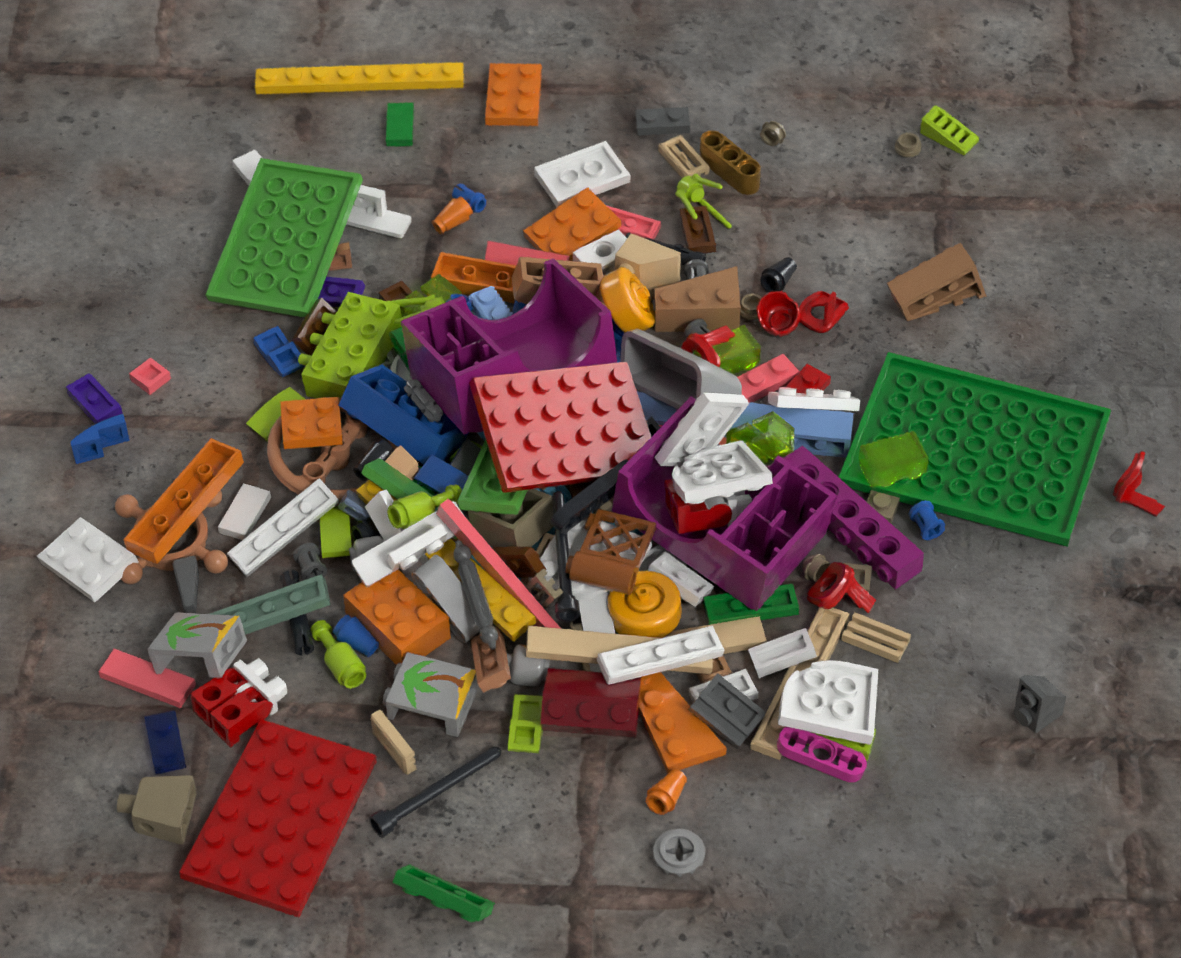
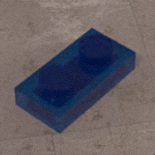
M175 710L144 717L155 775L187 768Z

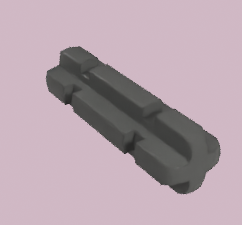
M409 379L404 387L406 394L429 422H439L441 420L440 417L444 414L443 410L418 380L412 381Z

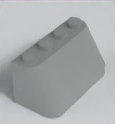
M640 329L628 331L622 337L621 362L628 363L635 388L676 409H679L690 396L697 399L703 393L742 395L741 382L734 374Z

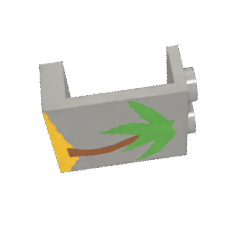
M175 612L148 647V655L156 674H162L174 656L203 657L209 677L221 678L247 642L240 616Z
M407 652L403 662L398 663L395 668L392 687H387L384 693L383 705L386 706L387 718L394 720L399 708L445 720L446 734L458 737L479 688L475 669Z

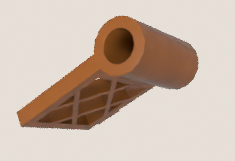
M598 509L596 514L590 513L585 524V530L589 531L580 551H577L574 556H569L566 564V573L570 574L571 581L631 595L636 583L638 570L655 533L656 523ZM602 521L614 523L617 527L604 532L600 524ZM639 529L646 531V533L633 539L629 531ZM622 534L627 542L613 546L609 539ZM602 541L607 547L606 550L600 552L590 550L592 545ZM632 549L636 556L634 560L622 558L619 553Z

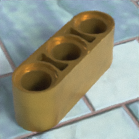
M714 130L704 132L700 138V157L708 164L710 170L741 194L752 195L757 193L760 188V164L722 133Z

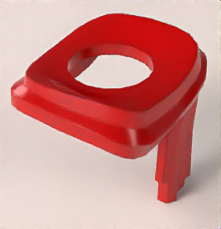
M824 291L815 292L805 298L799 306L800 323L812 331L826 333L844 316L845 312L849 309V305L847 302L836 297L835 292H832V294ZM817 306H825L824 319H817L812 316L811 310Z
M727 325L705 334L692 333L686 338L681 349L691 354L696 350L702 359L720 367V358L712 346L728 342L729 339L735 337V333Z
M1141 451L1135 453L1131 465L1118 480L1113 496L1118 503L1131 504L1157 517L1165 506L1158 503L1157 500L1135 491L1142 482V465L1146 453Z
M841 562L831 563L807 593V600L811 604L823 609L835 607L845 593L848 594L858 608H862L867 613L871 611L873 604L876 602V599L856 581L853 568ZM837 576V580L834 583V585L828 590L824 591L827 587H829V585L834 581V579Z

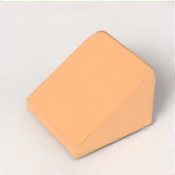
M401 445L385 461L411 480L415 479L414 477L419 472L418 462Z

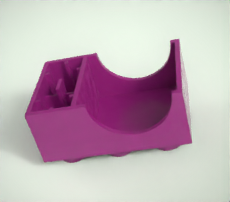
M554 258L544 262L542 282L531 301L520 311L509 317L498 320L479 318L469 310L466 299L460 296L401 321L411 378L421 383L423 388L426 389L447 417L463 434L483 432L469 382L474 377L617 363L611 311Z
M690 396L620 469L611 511L655 522L656 530L652 537L653 541L743 604L757 611L825 536L837 495L778 455L772 464L766 466L772 472L773 484L765 485L756 491L745 490V495L749 494L752 502L729 527L726 524L718 528L679 534L665 506V480L673 479L672 471L675 466H660L654 457L662 448L663 442L678 427L679 421L694 406L696 399Z

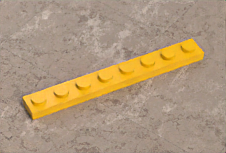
M463 62L263 68L256 69L255 90L256 94L464 88Z
M370 480L356 490L358 497L366 505L378 492L383 491L382 488ZM390 495L393 501L397 500L395 497ZM452 539L444 542V546L431 555L425 553L428 560L435 554L440 556L462 583L458 572L459 563L453 557L456 543ZM470 558L476 565L493 616V623L514 642L528 630V626L536 624L535 616L478 563Z

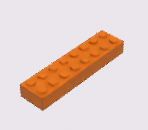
M441 252L431 275L432 289L470 295L493 286L497 290V294H500L502 301L514 303L511 277L516 265Z
M211 438L123 539L126 549L134 555L158 564L244 463L241 450Z

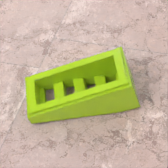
M936 105L921 120L920 134L963 156L979 142V137ZM962 138L965 139L962 144L959 142Z

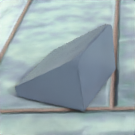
M347 490L338 505L339 509L357 521L366 520L370 517L365 508L366 504L355 492Z

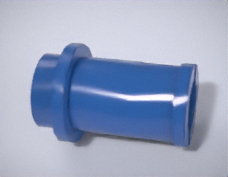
M461 183L457 186L462 191L456 187L453 189L452 197L455 199L458 197L464 198L471 206L473 213H479L485 208L487 201L482 193H475Z

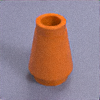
M452 198L432 221V225L438 233L443 234L445 231L470 219L469 216L473 214L472 208L464 198Z
M678 769L671 770L670 773L648 789L646 804L651 811L659 815H665L667 812L674 810L687 782V777L682 771Z

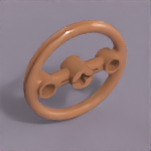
M339 406L340 412L346 413L345 424L341 428L343 445L321 446V455L315 462H309L304 465L302 475L296 476L285 465L281 456L280 443L283 433L280 416L271 428L268 437L267 456L269 464L281 483L299 495L319 478L325 484L326 477L331 470L344 469L349 463L351 444L355 439L364 437L369 426L358 419L352 418L345 409ZM387 439L388 443L393 447L394 450L398 448V446H396ZM359 487L345 490L330 489V491L338 498L340 503L347 490H352L357 494L356 490Z

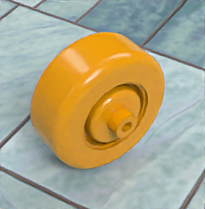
M620 267L603 276L600 281L601 296L606 307L611 311L613 321L621 331L626 333L635 329L646 331L651 328L655 323V312L650 300V293L637 276L625 267Z
M638 571L631 595L610 591L608 594V611L613 619L614 629L618 634L664 638L680 622L682 607L679 589L669 577L661 573Z

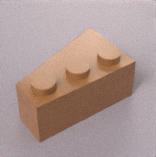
M961 243L947 248L941 254L920 263L917 267L896 276L887 283L893 300L907 321L939 312V307L950 303H953L954 306L963 304L962 299L975 295L979 299L986 297L976 265Z
M519 257L511 277L514 300L524 304H528L542 282L544 262L551 259ZM556 260L606 306L600 292V281L603 278L601 263Z
M738 267L656 288L654 309L655 332H684L686 327L696 319H703L710 331L725 325L731 330H740Z

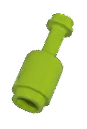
M457 484L448 485L445 488V492L432 497L424 491H419L397 499L387 509L389 521L397 529H406L434 513L435 508L439 507L447 499L456 502L458 505V498L462 489Z
M325 620L315 622L311 627L312 637L316 641H321L326 647L327 651L324 655V661L340 685L348 689L360 686L366 679V668L363 662L348 643L336 642L331 635L332 627Z

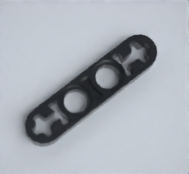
M625 459L561 506L551 518L550 524L561 534H565L587 518L590 513H593L612 499L615 494L618 472L629 460Z

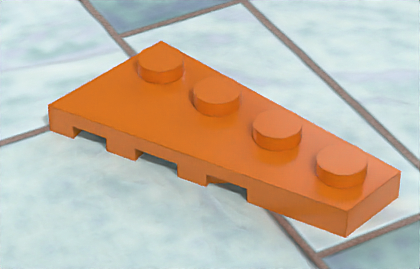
M658 672L641 677L639 714L667 774L673 769L682 770L726 755V746L703 721L688 710L690 705L664 675Z

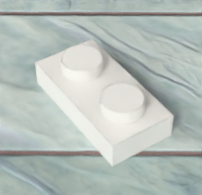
M666 551L652 562L648 571L658 572L669 577L678 587L681 598L694 607L701 603L705 596L710 595L714 587Z

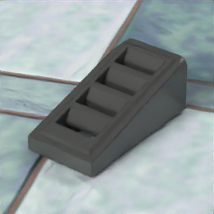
M196 556L173 560L174 576L184 613H196L199 584Z

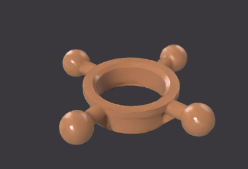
M221 490L207 507H215L221 502ZM128 494L120 496L115 502V510L119 516L137 519L134 526L151 508L143 510L139 507L137 499ZM201 512L191 524L197 530L196 538L191 545L179 552L167 553L158 564L138 556L137 560L139 563L128 565L123 572L121 580L126 584L137 583L142 578V569L145 566L173 571V560L189 556H196L197 561L203 560L204 566L209 572L218 574L226 569L228 559L226 554L220 550L209 551L205 548L208 537V525L204 514Z

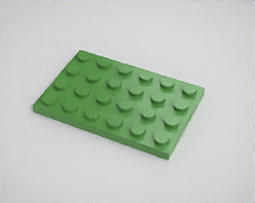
M260 158L206 292L208 301L306 317L321 292L363 181L361 174Z

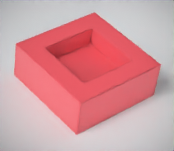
M149 358L129 373L131 381L149 395L171 379L170 372L152 358Z

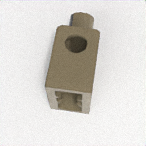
M190 775L144 777L140 780L136 795L119 794L117 812L131 814L134 829L139 834L184 845L197 795L194 778Z

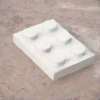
M606 141L534 167L535 177L556 207H559L587 187L597 195L630 182L629 172Z
M703 393L695 400L694 406L688 414L679 421L678 427L672 435L663 442L662 448L654 458L660 466H682L685 457L700 450L717 446L749 405L748 400L744 395Z
M81 517L37 556L42 565L93 602H96L122 578L123 572L128 565L139 563L133 553Z

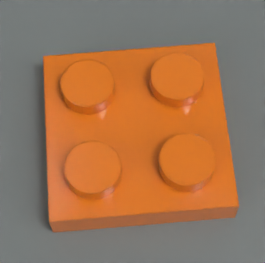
M338 397L280 401L284 449L343 445Z

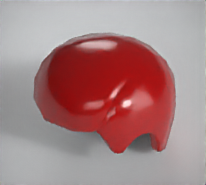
M769 292L760 299L757 305V318L760 326L764 331L773 336L782 337L789 335L797 328L801 320L797 302L792 300L786 292Z

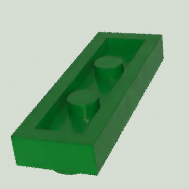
M793 584L780 585L757 611L752 610L729 593L705 596L703 598L708 625L759 616L761 620L799 615V604Z
M410 864L396 870L393 883L401 886L405 893L426 897L431 900L432 905L442 909L450 908L457 911L461 918L470 922L481 921L490 916L495 904L488 899Z

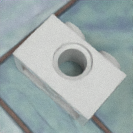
M618 229L574 251L573 261L601 263L603 276L615 270V254L627 238Z

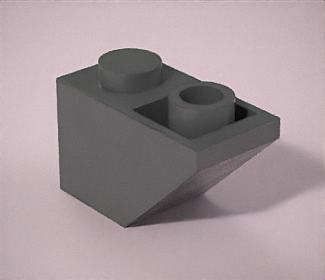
M1024 675L1019 681L1014 715L1021 725L1027 726L1036 734L1063 715L1066 696L1044 676Z

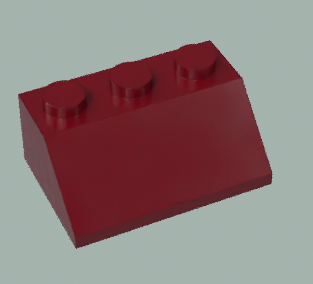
M548 668L542 699L540 721L542 730L636 738L641 677L608 685L602 672Z

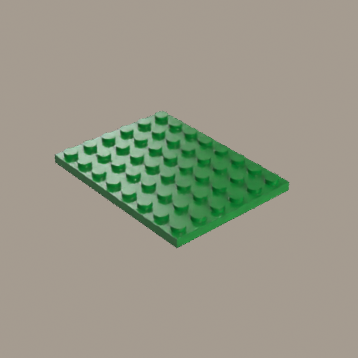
M888 352L839 478L851 489L869 494L871 490L900 498L899 502L916 505L921 501H930L934 505L933 511L1068 547L1110 418L1111 409Z

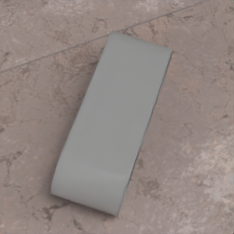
M435 554L411 574L419 589L449 616L450 629L461 642L466 644L481 631L475 623L463 584L440 556Z

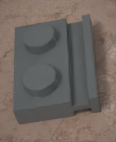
M718 673L688 709L736 749L740 747L767 713Z

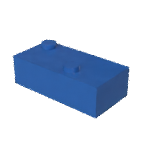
M381 364L351 376L339 406L345 409L349 416L362 421L399 447L401 445L413 458L423 465L431 455L443 461L448 460L466 440L469 432L463 434L445 413L440 417L441 420L439 422H429L404 391L407 381Z

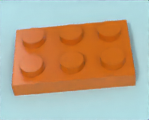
M490 63L485 114L486 125L538 126L542 64Z
M587 187L523 230L524 237L536 250L569 256V261H572L574 251L600 239L604 235L618 230L622 227V223Z

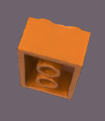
M399 569L369 587H366L361 582L343 595L346 615H350L352 618L357 617L375 640L379 642L378 648L396 665L403 662L407 652L425 657L451 638L449 616Z

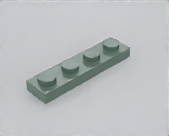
M320 574L210 614L240 616L246 635L331 604L326 580Z

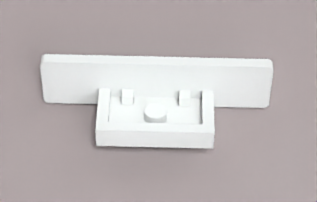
M361 185L346 225L403 238L411 223V216L387 210L385 191Z
M453 502V504H454V505L459 509V511L461 512V510H460V508L458 507V505L456 504V502ZM434 512L353 559L352 566L364 585L369 587L400 568L406 570L418 562L417 558L425 553L431 555L444 546V542L455 535Z

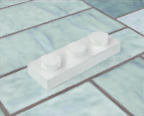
M779 387V392H769L768 403L781 408L859 411L860 399L850 396L851 392L845 390H834L833 395L823 394L824 390L806 389V393H796L794 388Z

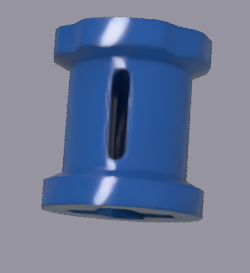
M930 501L917 503L910 509L908 514L909 518L919 526L921 530L920 535L924 540L937 538L945 530L944 521L938 519L933 511L934 505Z

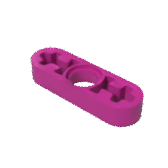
M785 727L780 732L777 740V749L784 757L846 782L853 783L859 781L867 767L866 758L859 751L809 731ZM790 738L796 740L794 746L788 745ZM806 743L810 744L807 753L803 752ZM817 748L825 749L829 753L830 758L820 760L815 757L813 750ZM836 755L840 757L837 765L833 764ZM849 762H853L855 764V768L853 770H849L847 768Z

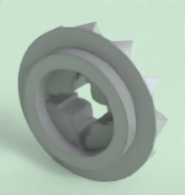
M672 829L658 837L654 844L653 856L657 867L663 868L666 874L674 873L681 877L685 873L690 872L693 874L696 868L702 866L705 857V846L701 838L692 831ZM677 844H680V849L684 853L681 861H678L675 855Z

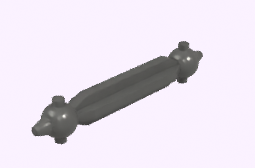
M457 540L453 557L459 563L458 572L475 623L481 629L480 639L493 650L496 648L498 631L492 626L493 616L476 565L470 560L471 550L460 540Z

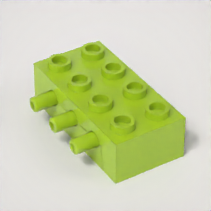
M348 292L336 314L323 313L322 323L329 324L324 335L312 333L310 336V343L318 345L312 356L301 353L298 357V363L306 366L301 374L306 396L315 399L342 397L351 376L384 363L388 352L393 347L389 332L402 327L401 324H394V320L402 318L400 305Z

